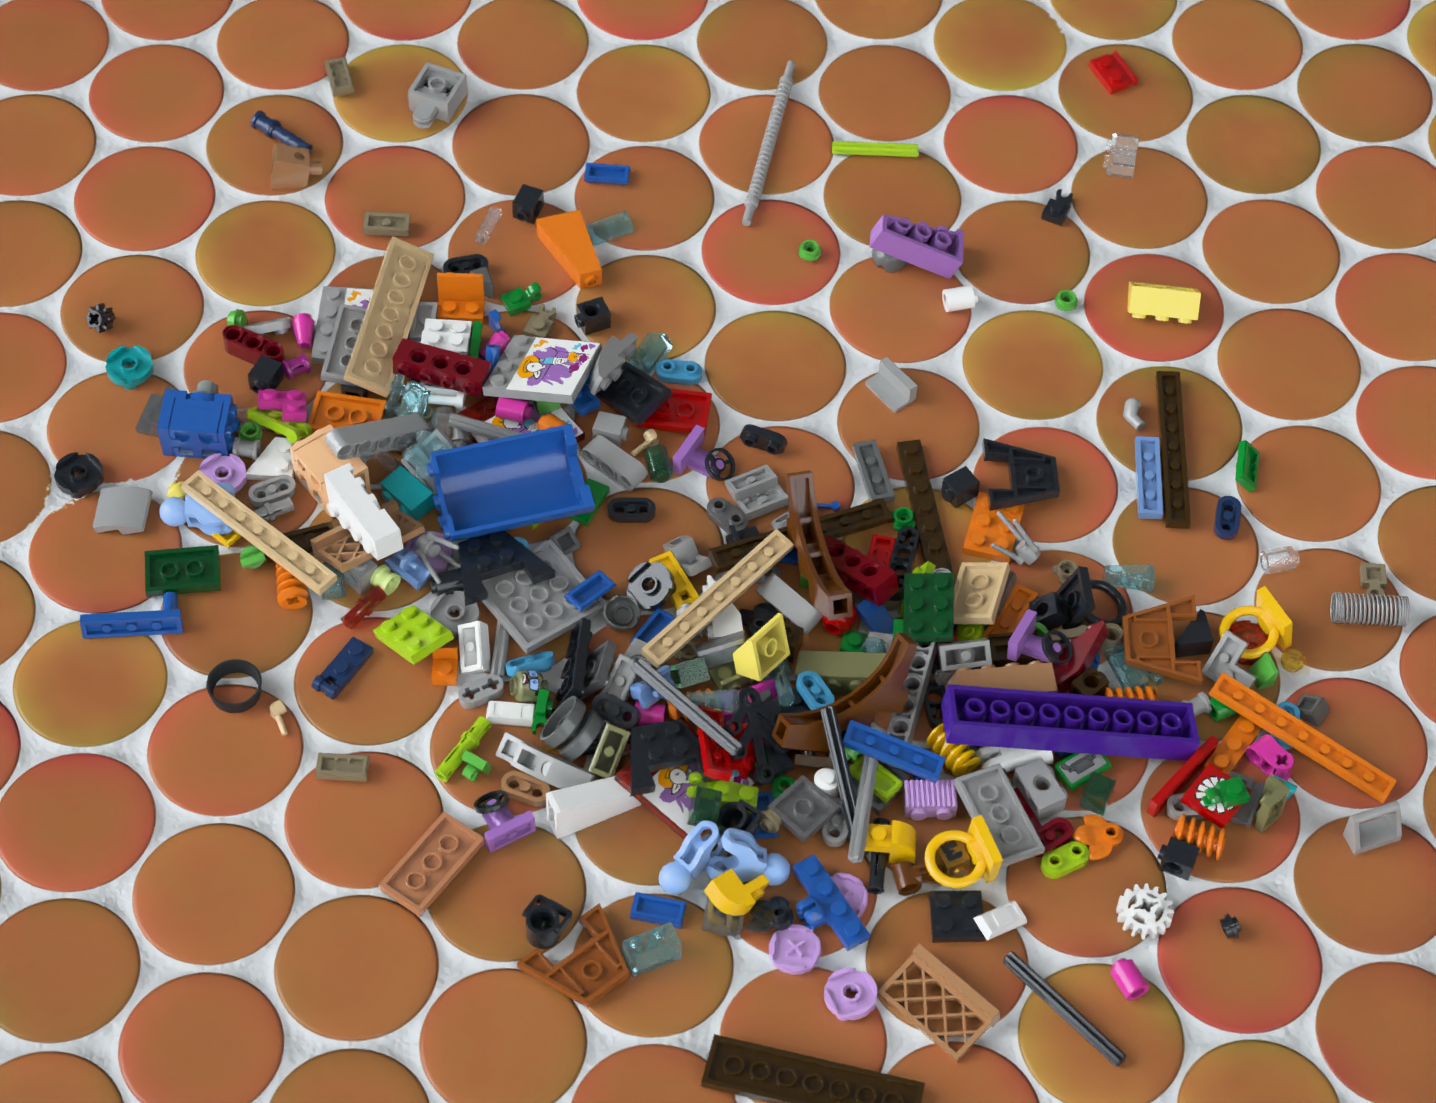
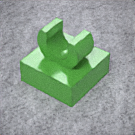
M465 750L461 757L467 764L462 775L472 782H475L479 772L488 776L493 768L487 761Z

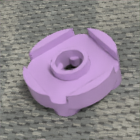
M221 453L213 454L207 457L199 467L200 471L215 483H229L232 485L235 493L240 491L247 483L245 464L236 455L222 456ZM220 472L222 474L228 473L227 476L223 478H219L218 473Z
M846 967L830 975L825 985L824 1001L827 1008L839 1020L861 1019L875 1008L877 986L874 979L868 973L855 971V968ZM846 990L856 991L855 998H847L845 996Z

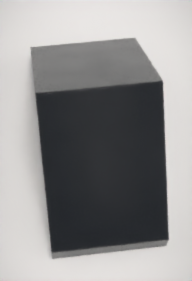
M1202 609L1197 613L1196 621H1191L1175 642V658L1210 654L1213 637L1205 611Z

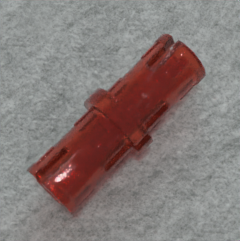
M375 586L363 599H358L355 602V606L345 616L341 617L343 624L347 628L353 629L365 616L368 617L372 614V610L387 597L386 593L379 586ZM369 601L371 602L359 614H357V612L360 609H362Z

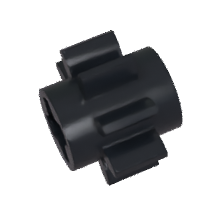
M100 303L88 308L90 312L86 319L90 329L96 328L97 333H101L113 328L112 323L116 317L112 307L105 308V304Z

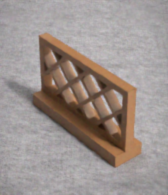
M393 499L380 505V508L385 509L399 527L402 543L425 532L424 525L400 511L398 503ZM341 525L310 540L315 559L320 563L327 562L341 573L374 558L371 553L368 554L366 551H362L365 550L363 545L359 541H355L351 532L348 529H344Z
M920 943L913 950L910 958L877 991V994L956 1062L966 1054L991 1026L994 1027L1000 1020V1011ZM914 964L922 971V979L906 980V971ZM925 984H938L942 988V996L926 997ZM904 985V998H892L886 993L892 986ZM907 985H923V997L907 998ZM957 1000L962 1005V1013L946 1014L945 1001ZM942 1001L943 1014L927 1015V1002ZM923 1002L924 1015H912L909 1013L908 1003ZM899 1003H905V1008L902 1007ZM977 1017L984 1023L978 1030L966 1031L965 1018ZM962 1018L963 1031L947 1032L946 1019ZM943 1019L944 1032L933 1033L928 1029V1020ZM919 1020H925V1025H923ZM963 1036L964 1045L956 1053L948 1046L947 1037ZM966 1036H972V1037L967 1041ZM940 1037L945 1038V1043L940 1039Z

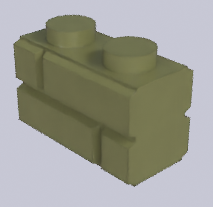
M607 723L588 771L605 778L614 776L631 732Z

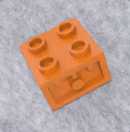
M437 273L439 298L437 319L472 321V324L474 321H479L483 324L485 311L483 274Z

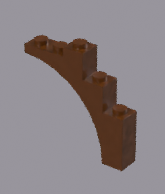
M807 470L786 474L789 518H786L788 539L798 550L799 573L809 581L810 604L829 620L853 617L852 593L844 585L832 563L821 529L814 491L813 472Z
M897 632L888 653L880 665L861 685L834 703L816 710L801 713H779L772 737L782 748L830 752L821 709L829 706L835 707L841 733L842 730L846 731L850 720L870 727L874 721L876 711L902 713L909 694V690L903 684L908 676V670L916 654L918 644L906 633Z

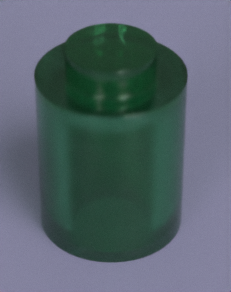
M656 445L644 452L651 480L658 483L667 482L673 476V469L666 447Z

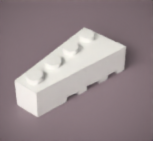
M350 463L324 474L329 499L327 508L330 515L336 517L341 526L351 532L354 540L359 541L368 554L371 553L377 560H380L404 549L399 527L386 510L380 508L377 498L373 493L368 495L364 488L365 483L361 477H354V468Z

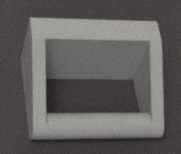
M1397 801L1349 816L1343 836L1354 855L1400 841L1402 837L1401 811Z

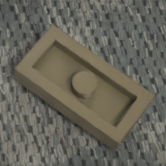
M365 212L363 234L409 237L410 214Z

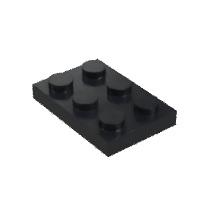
M626 361L621 367L623 372L618 380H612L606 390L601 389L595 396L640 426L673 394L670 388Z

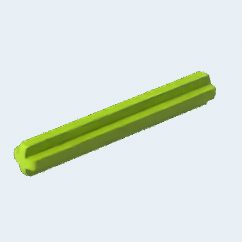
M833 141L832 153L918 157L919 146L918 144Z

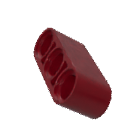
M229 325L222 332L225 350L232 356L255 365L261 355L279 362L285 360L283 346L277 341L238 325Z

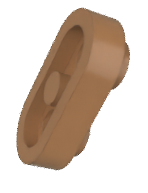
M518 771L507 772L501 779V789L508 793L509 798L534 807L546 804V793L550 792V787L546 782ZM513 785L518 786V788L512 789L510 787ZM535 794L542 795L541 797H534Z

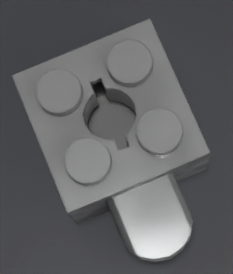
M429 62L425 63L408 90L409 110L413 111L415 126L423 129L429 128L435 118L446 122L451 120L467 94L466 74Z

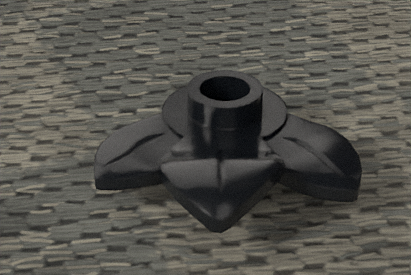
M766 602L757 604L754 610H739L742 625L747 627L750 637L775 616L774 607Z
M774 896L770 901L757 900L749 911L754 918L746 925V929L754 932H765L771 928L778 931L788 929L792 925L794 918L793 911L789 908V902L780 896Z

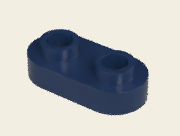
M1233 496L1220 498L1216 507L1214 533L1223 540L1235 538L1239 530L1241 503Z

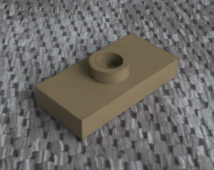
M346 57L325 60V68L333 97L353 94L354 87Z
M318 753L315 772L316 779L367 782L370 762L369 755Z

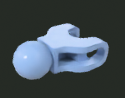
M216 483L235 497V489L229 483ZM188 494L185 495V500L181 497L167 498L161 504L159 510L160 518L168 526L178 527L187 522L188 527L200 528L207 535L228 534L233 530Z
M711 821L700 822L686 836L681 848L673 857L675 862H669L662 867L659 873V883L664 891L670 894L683 893L688 889L691 878L695 880L702 872L706 871V866L712 857L723 855L725 849L715 823ZM712 830V833H708L701 838L702 831ZM718 844L717 849L715 851H712L714 846Z
M728 828L722 836V845L725 851L733 855L729 857L714 856L706 866L707 874L711 879L732 868L742 883L752 881L764 874L769 880L768 885L784 883L788 879L791 870L786 857L778 853L767 855V849L760 847L751 833L734 828Z

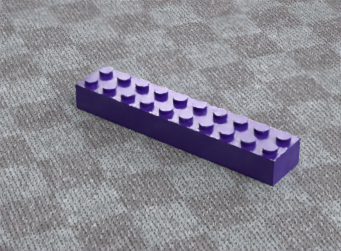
M948 684L941 702L946 743L1179 761H1187L1196 752L1200 744L1192 703Z

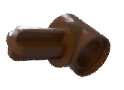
M910 861L898 863L891 870L898 893L901 896L915 894L921 889L922 883L935 881L926 867L919 868L918 865H914ZM936 864L939 870L944 873L943 867L940 864Z

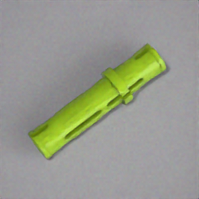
M479 716L468 731L463 732L459 743L434 771L435 776L440 781L447 782L455 770H457L463 762L461 757L465 750L471 752L480 745V740L492 727L489 720Z

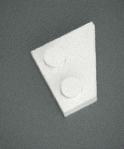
M275 437L247 470V480L265 481L279 475H289L294 479L290 447L295 443H290L287 438Z

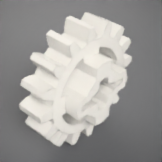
M1135 884L1133 892L1127 888L1125 889L1124 896L1120 895L1116 908V913L1119 914L1117 921L1125 922L1123 930L1125 931L1130 928L1132 930L1131 936L1134 937L1137 933H1140L1141 938L1144 940L1146 934H1150L1151 938L1155 939L1157 932L1163 935L1166 927H1170L1174 910L1171 909L1172 901H1165L1166 892L1158 894L1159 887L1156 886L1153 890H1149L1148 884H1145L1144 888L1140 889ZM1134 901V904L1128 909L1129 904ZM1162 914L1161 919L1156 922L1155 919L1159 918V915Z

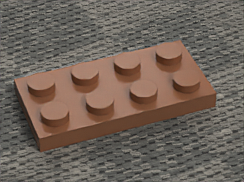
M444 811L379 883V890L421 917L485 844V838Z

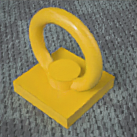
M1265 586L1257 590L1256 606L1235 608L1223 618L1220 624V640L1237 618L1247 615L1256 616L1262 630L1269 634L1267 641L1262 646L1255 649H1246L1241 656L1243 659L1262 657L1265 653L1270 652L1276 643L1283 650L1292 646L1293 622Z
M982 815L972 818L968 832L960 830L941 832L929 842L925 850V864L929 874L938 883L949 888L971 886L982 876L986 883L995 881L1003 862V858ZM951 840L966 843V850L971 858L970 861L976 865L974 870L962 878H953L942 873L935 862V854L941 844Z

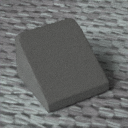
M483 267L470 271V273L483 274L485 296L492 299L494 287L488 269Z
M571 526L546 539L547 541L551 539L565 556L581 548Z
M1303 694L1296 703L1300 710V718L1314 726H1319L1329 712L1325 697Z

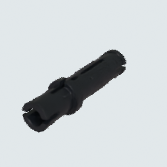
M875 818L873 820L874 824L890 825L889 820L886 818ZM871 852L869 885L867 889L871 894L884 893L887 853Z

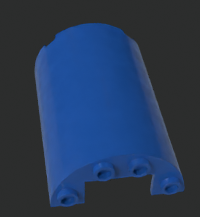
M572 424L430 453L431 462L426 463L428 475L434 479L437 494L433 495L434 506L436 510L440 509L441 516H438L439 526L444 532L445 540L449 539L450 542L590 513L595 510L590 487L585 485L578 461L577 441Z

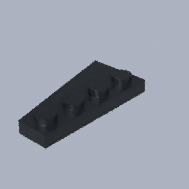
M584 617L581 618L571 632L565 659L568 660L562 669L560 677L563 679L560 689L557 690L555 697L559 704L553 709V712L569 697L576 696L580 699L585 692L586 685L583 683L588 672L586 661L590 655L588 644L592 638V632L590 631L591 620Z

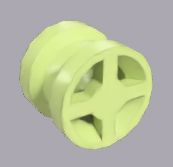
M385 564L379 566L370 578V584L374 587H379L385 595L392 594L401 581V576L397 573H392Z

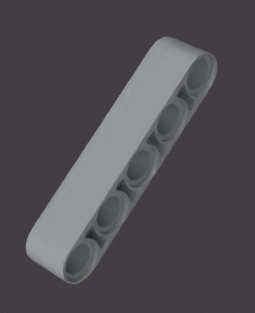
M410 414L338 427L331 430L326 435L324 441L339 460L417 446L432 434L433 430L420 414Z

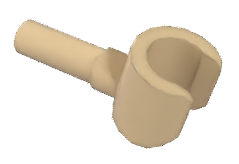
M649 429L643 434L645 441L630 452L633 457L647 447L654 448L658 445L659 439L654 429Z
M278 700L270 705V715L278 723L282 736H286L288 732L281 715L286 713L287 710L282 701Z

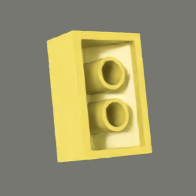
M1129 282L1127 311L1132 313L1134 318L1145 319L1146 315H1153L1155 320L1169 321V317L1178 318L1180 323H1192V320H1198L1201 292L1194 288Z

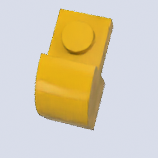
M892 820V825L868 824L864 851L889 853V863L898 864L910 861L915 864L916 830L911 825Z
M731 868L714 878L704 892L715 907L723 913L741 916L747 914L756 901L765 894L763 890L769 884V880L762 874L744 885Z

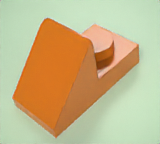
M450 641L432 653V685L457 686L459 641Z

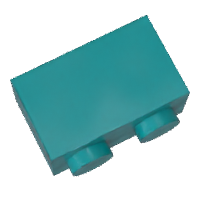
M402 465L380 482L383 492L381 493L382 498L386 502L392 499L396 501L399 510L416 521H419L435 507L433 493Z

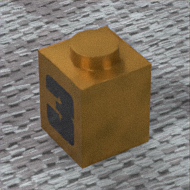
M947 841L938 847L935 854V862L943 867L945 875L960 878L968 872L971 858L961 841Z

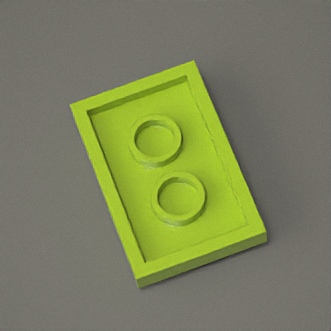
M414 605L403 609L401 613L390 620L384 621L373 630L378 640L413 665L454 639L451 630Z

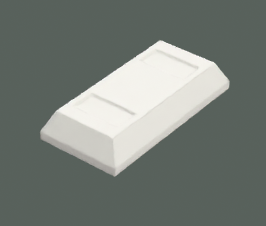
M488 701L486 719L490 721V724L531 727L535 720L536 704Z
M1011 901L974 917L976 924L987 941L1027 923V919L1016 901Z

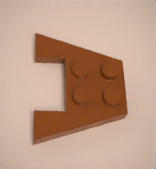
M1195 595L1123 616L1122 630L1125 665L1201 686L1203 682L1201 661L1176 660L1172 622L1196 621Z
M600 903L579 918V923L593 938L558 964L553 966L538 948L517 962V968L587 1008L629 978V971Z

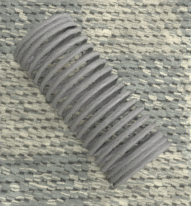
M1334 592L1332 594L1330 604L1332 623L1344 622L1346 624L1348 621L1349 624L1351 622L1353 624L1356 622L1360 624L1361 622L1362 625L1364 623L1366 625L1369 623L1373 625L1374 623L1381 626L1383 623L1384 626L1386 624L1388 626H1395L1396 624L1397 627H1406L1409 620L1410 604L1407 596H1381V594L1377 596L1376 594L1364 595L1363 593L1355 595V593L1346 594V592L1343 594L1341 592ZM1359 603H1360V614H1359V621H1358V610H1359ZM1346 604H1347L1346 619H1345V609H1346ZM1372 604H1373V617H1372V621H1371V611H1372ZM1394 604H1395V617H1394V623H1393V610H1394ZM1381 605H1382V615H1381V622H1380V609H1381ZM1385 605H1386V619L1384 620Z

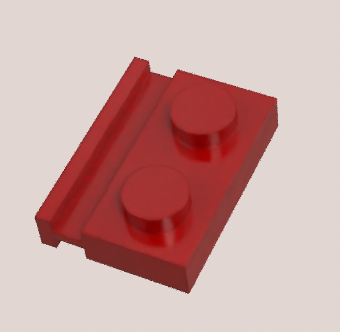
M1114 51L1112 55L1106 54L1089 60L1088 67L1110 95L1128 89L1131 85L1136 86L1138 83V78L1117 51Z

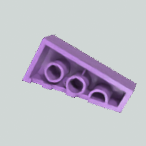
M883 214L871 230L870 248L950 279L963 263L964 230L949 231L946 226L939 225L938 228L929 227L928 223L920 221L918 224H914L909 219Z

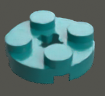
M126 345L120 346L110 352L106 359L108 378L114 384L123 386L127 390H132L137 385L144 383L154 372L150 353L138 345H133L134 348H126ZM126 364H134L132 368H125Z

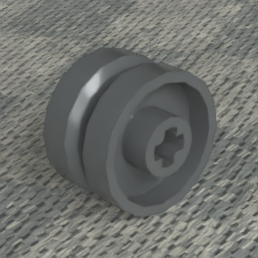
M576 696L569 697L547 720L541 731L540 740L551 748L558 746L557 753L565 760L571 762L578 758L596 738L602 727L603 718L594 710L586 711V704Z

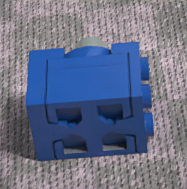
M208 380L199 382L197 390L187 394V391L166 389L157 426L163 455L203 459L217 453H221L222 456H229L233 450L235 432H239L240 418H236L237 404L233 403L232 395L218 394V385Z

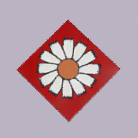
M1210 763L1181 797L1180 801L1220 828H1225L1243 805L1225 809L1221 802L1205 807L1202 797L1206 796L1204 791L1215 787L1219 781L1232 778ZM1246 787L1249 795H1251L1252 790Z

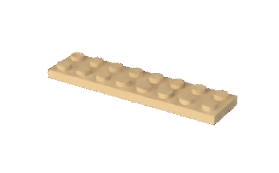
M392 236L343 380L387 398L396 375L393 374L392 358L402 338H408L432 264L433 253Z

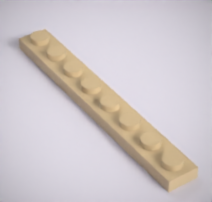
M198 470L181 484L182 491L318 595L323 594L337 581V575L201 471Z
M775 529L641 649L640 653L657 669L662 667L793 549L794 544L778 529Z

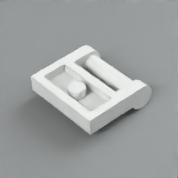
M420 381L416 393V405L427 403L456 406V409H463L467 394Z

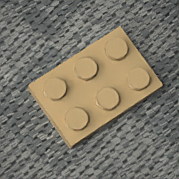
M1008 562L961 563L954 586V624H994L1010 572Z

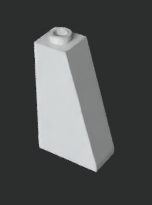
M630 772L546 793L547 820L557 839L641 805V795L630 797Z

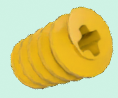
M944 723L933 729L927 738L928 747L932 748L935 754L945 757V766L951 770L953 776L960 777L969 774L981 762L979 756L972 759L975 754L973 749L966 751L969 745L946 743Z

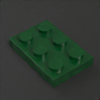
M218 545L145 551L146 597L163 596L166 592L186 594L221 591Z
M954 573L904 574L903 633H906L914 642H953Z

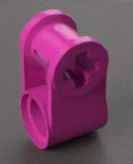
M1265 734L1246 748V756L1249 761L1267 776L1272 774L1288 781L1291 774L1290 769L1294 763L1293 756L1281 747L1272 736Z

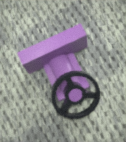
M696 424L673 456V472L681 475L686 467L716 481H725L731 478L735 471V461L732 455L723 448H715L709 452L700 449L704 443L705 428ZM715 451L722 452L729 460L724 461L712 453ZM730 463L729 475L725 478H720L721 472L726 468V464Z
M1027 609L1008 641L1007 659L1017 662L1019 656L1024 654L1047 663L1051 661L1054 664L1061 665L1068 662L1073 654L1072 645L1068 637L1057 630L1049 631L1043 638L1033 635L1036 629L1037 612ZM1050 634L1057 635L1065 643L1061 644L1059 641H1052L1048 636ZM1067 647V658L1059 660V655L1063 652V648Z
M501 790L484 794L474 803L476 812L482 814L490 828L489 831L484 833L485 845L490 853L536 831L535 817L532 812L527 811L514 818L507 807L510 800L508 793Z

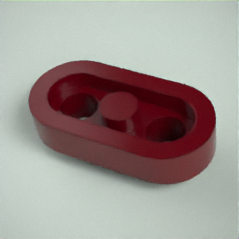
M1057 817L1037 828L1036 832L1045 847V851L1034 857H1043L1048 852L1068 843L1073 833L1072 824L1065 818ZM1056 831H1059V832H1061L1063 835H1062V836H1058V835L1055 834V832H1056Z

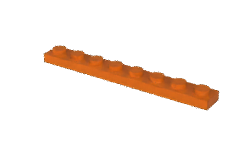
M1222 672L1209 692V695L1381 803L1386 800L1397 782L1396 779Z

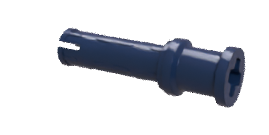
M262 110L254 114L251 120V127L263 131L268 138H276L287 146L312 150L310 143L305 142L281 127V123L278 120H272L267 117L266 113Z

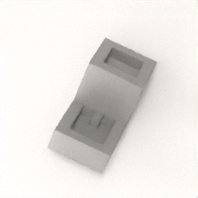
M681 535L662 545L666 552L671 550L684 573L692 577L712 567L709 557L699 555L694 540L690 536Z

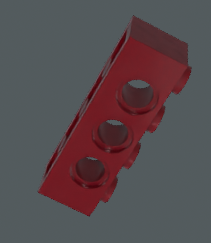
M402 338L392 358L393 374L478 397L483 396V386L491 374L490 361Z
M829 534L824 537L832 563L842 582L850 591L878 607L899 591L898 576L892 568L885 567L874 558H869L858 549H853L846 545L840 539L837 540Z

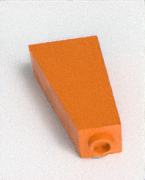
M580 210L536 219L538 238L580 289L601 285L602 269Z

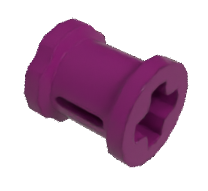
M304 353L299 354V357L290 361H281L284 374L288 380H292L293 376L303 372H311L310 363Z

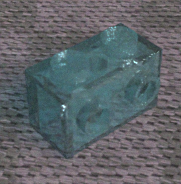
M672 922L623 940L622 955L632 976L635 977L682 958V943Z

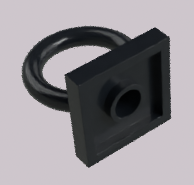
M1078 566L1056 592L1067 601L1070 622L1062 625L1064 630L1077 628L1084 620L1089 624L1099 623L1103 620L1105 624L1114 623L1121 627L1122 617L1128 614L1127 605L1121 593L1105 581L1090 579L1087 567ZM1092 589L1101 590L1114 600L1118 609L1115 619L1103 620L1092 613L1095 609Z

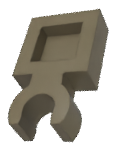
M541 304L538 309L539 316L531 315L523 330V335L548 338L554 327L553 320L556 317V308L553 307L551 312L546 313L545 304Z
M1361 563L1359 567L1361 588H1368L1366 591L1368 595H1385L1383 590L1387 586L1385 564Z

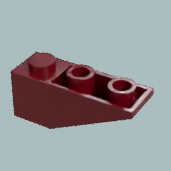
M1103 620L1099 623L1091 624L1086 629V632L1079 637L1070 639L1073 654L1068 662L1061 665L1052 663L1056 685L1062 693L1070 689L1071 682L1091 666L1109 633ZM1067 647L1063 648V652L1059 655V660L1067 658Z

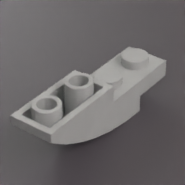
M631 332L621 341L612 336L606 342L591 371L589 383L591 394L595 395L601 389L606 390L612 380H618L623 372L621 367L626 357L631 358L637 349L635 344L639 338Z
M505 732L495 754L511 763V766L560 789L592 782L595 777L594 774L556 754H550L509 732Z

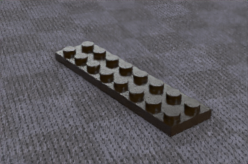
M716 1034L713 1036L701 1081V1087L768 1103H921L925 1083Z

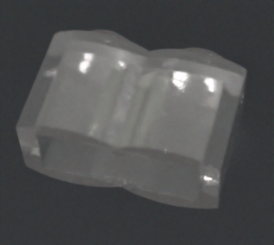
M1113 133L1112 139H1107L1105 152L1110 154L1104 157L1103 168H1107L1106 175L1133 179L1139 136Z

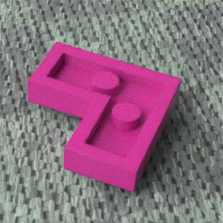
M258 390V409L282 410V421L306 422V394L298 390Z

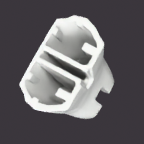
M983 746L974 754L975 757L979 756L981 758L980 764H983L982 769L1000 763L1006 772L1013 771L1040 758L1043 759L1046 765L1052 764L1054 761L1052 751Z

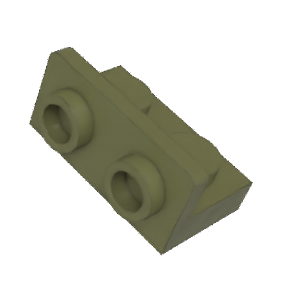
M734 661L708 670V677L719 694L754 686L765 679L757 681L737 674Z
M1272 774L1266 779L1259 800L1261 807L1255 814L1257 819L1254 828L1260 833H1263L1282 815L1290 792L1287 785Z

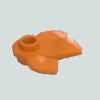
M1096 814L1083 816L1085 825L1078 827L1072 835L1073 840L1090 846L1089 860L1106 858L1110 855L1112 847L1119 845L1123 839V831L1120 826L1115 823H1108L1103 817ZM1106 832H1112L1115 835L1110 836Z

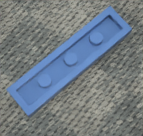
M1136 436L1134 444L1138 518L1162 520L1163 501L1159 437Z

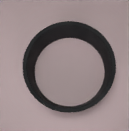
M232 659L224 661L212 669L208 675L206 687L213 703L220 710L228 713H241L249 710L258 702L261 695L262 677L258 668L252 663L245 660ZM244 673L251 676L257 682L258 689L250 699L244 702L227 704L214 697L215 685L228 674Z

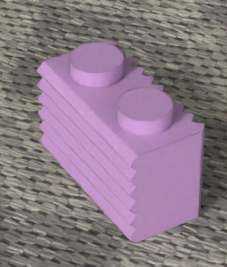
M918 779L915 781L905 780L903 787L904 817L915 821L924 820L926 817H937L939 820H948L951 817H956L958 806L956 788L953 784L954 779L937 780L936 783L923 779L920 781Z

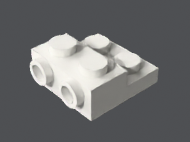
M426 318L421 343L468 356L472 321Z

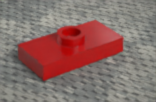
M873 534L868 557L874 558L878 563L889 568L896 538Z

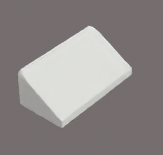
M481 621L458 625L461 673L491 672L488 625Z

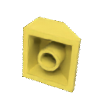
M781 613L775 615L733 653L737 674L761 681L790 655L783 615Z

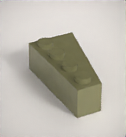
M800 650L795 677L797 680L801 672L813 671L822 678L833 695L846 696L874 672L887 653Z

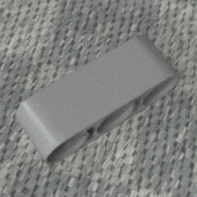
M597 435L580 452L585 462L627 491H632L648 476V471L641 462L601 435Z
M771 573L756 590L761 597L794 625L804 628L806 635L823 616L774 573Z

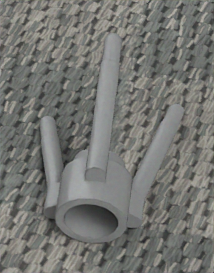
M997 511V515L1020 543L1015 548L1017 555L995 543H992L991 547L1014 559L1019 565L1023 562L1027 565L1032 564L1040 556L1041 551L1033 543L1017 519H1013L1015 528L1001 511Z
M430 531L418 537L415 544L417 548L415 553L422 559L436 583L440 584L441 580L427 557L440 555L456 568H460L459 563L441 550L440 543L456 550L459 549V546L436 536Z

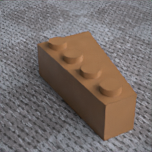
M1041 660L1032 661L1028 665H1019V663H1009L1004 667L986 665L981 667V669L972 670L971 667H963L958 669L944 686L945 691L948 684L1055 693L1058 691L1052 662L1043 663Z

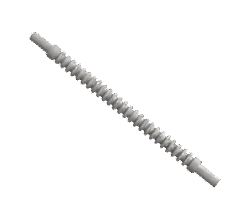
M793 61L787 62L784 75L779 81L775 95L776 98L774 99L759 157L757 158L744 203L746 208L742 219L744 226H750L754 210L759 205L761 192L767 176L766 173L768 172L787 100L789 99L788 96L793 85L792 76L796 65Z

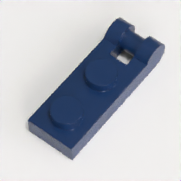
M352 637L321 675L315 677L311 687L317 691L322 690L326 693L327 697L334 700L373 655V647Z

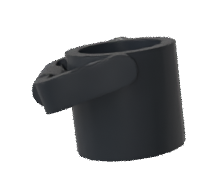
M742 799L739 802L734 801L723 804L715 815V822L721 837L728 828L746 831L754 836L762 820L761 812ZM747 810H749L750 812H752V813H754V814L756 815L754 819L752 818V816L749 814V812H748Z
M536 895L522 914L526 918V935L529 943L538 949L553 947L558 942L561 932L570 923L572 911L543 895ZM559 915L565 917L561 923L559 920Z

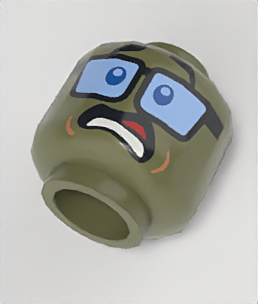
M519 670L510 680V694L514 696L517 702L537 703L539 689L548 690V681L544 680L540 671Z

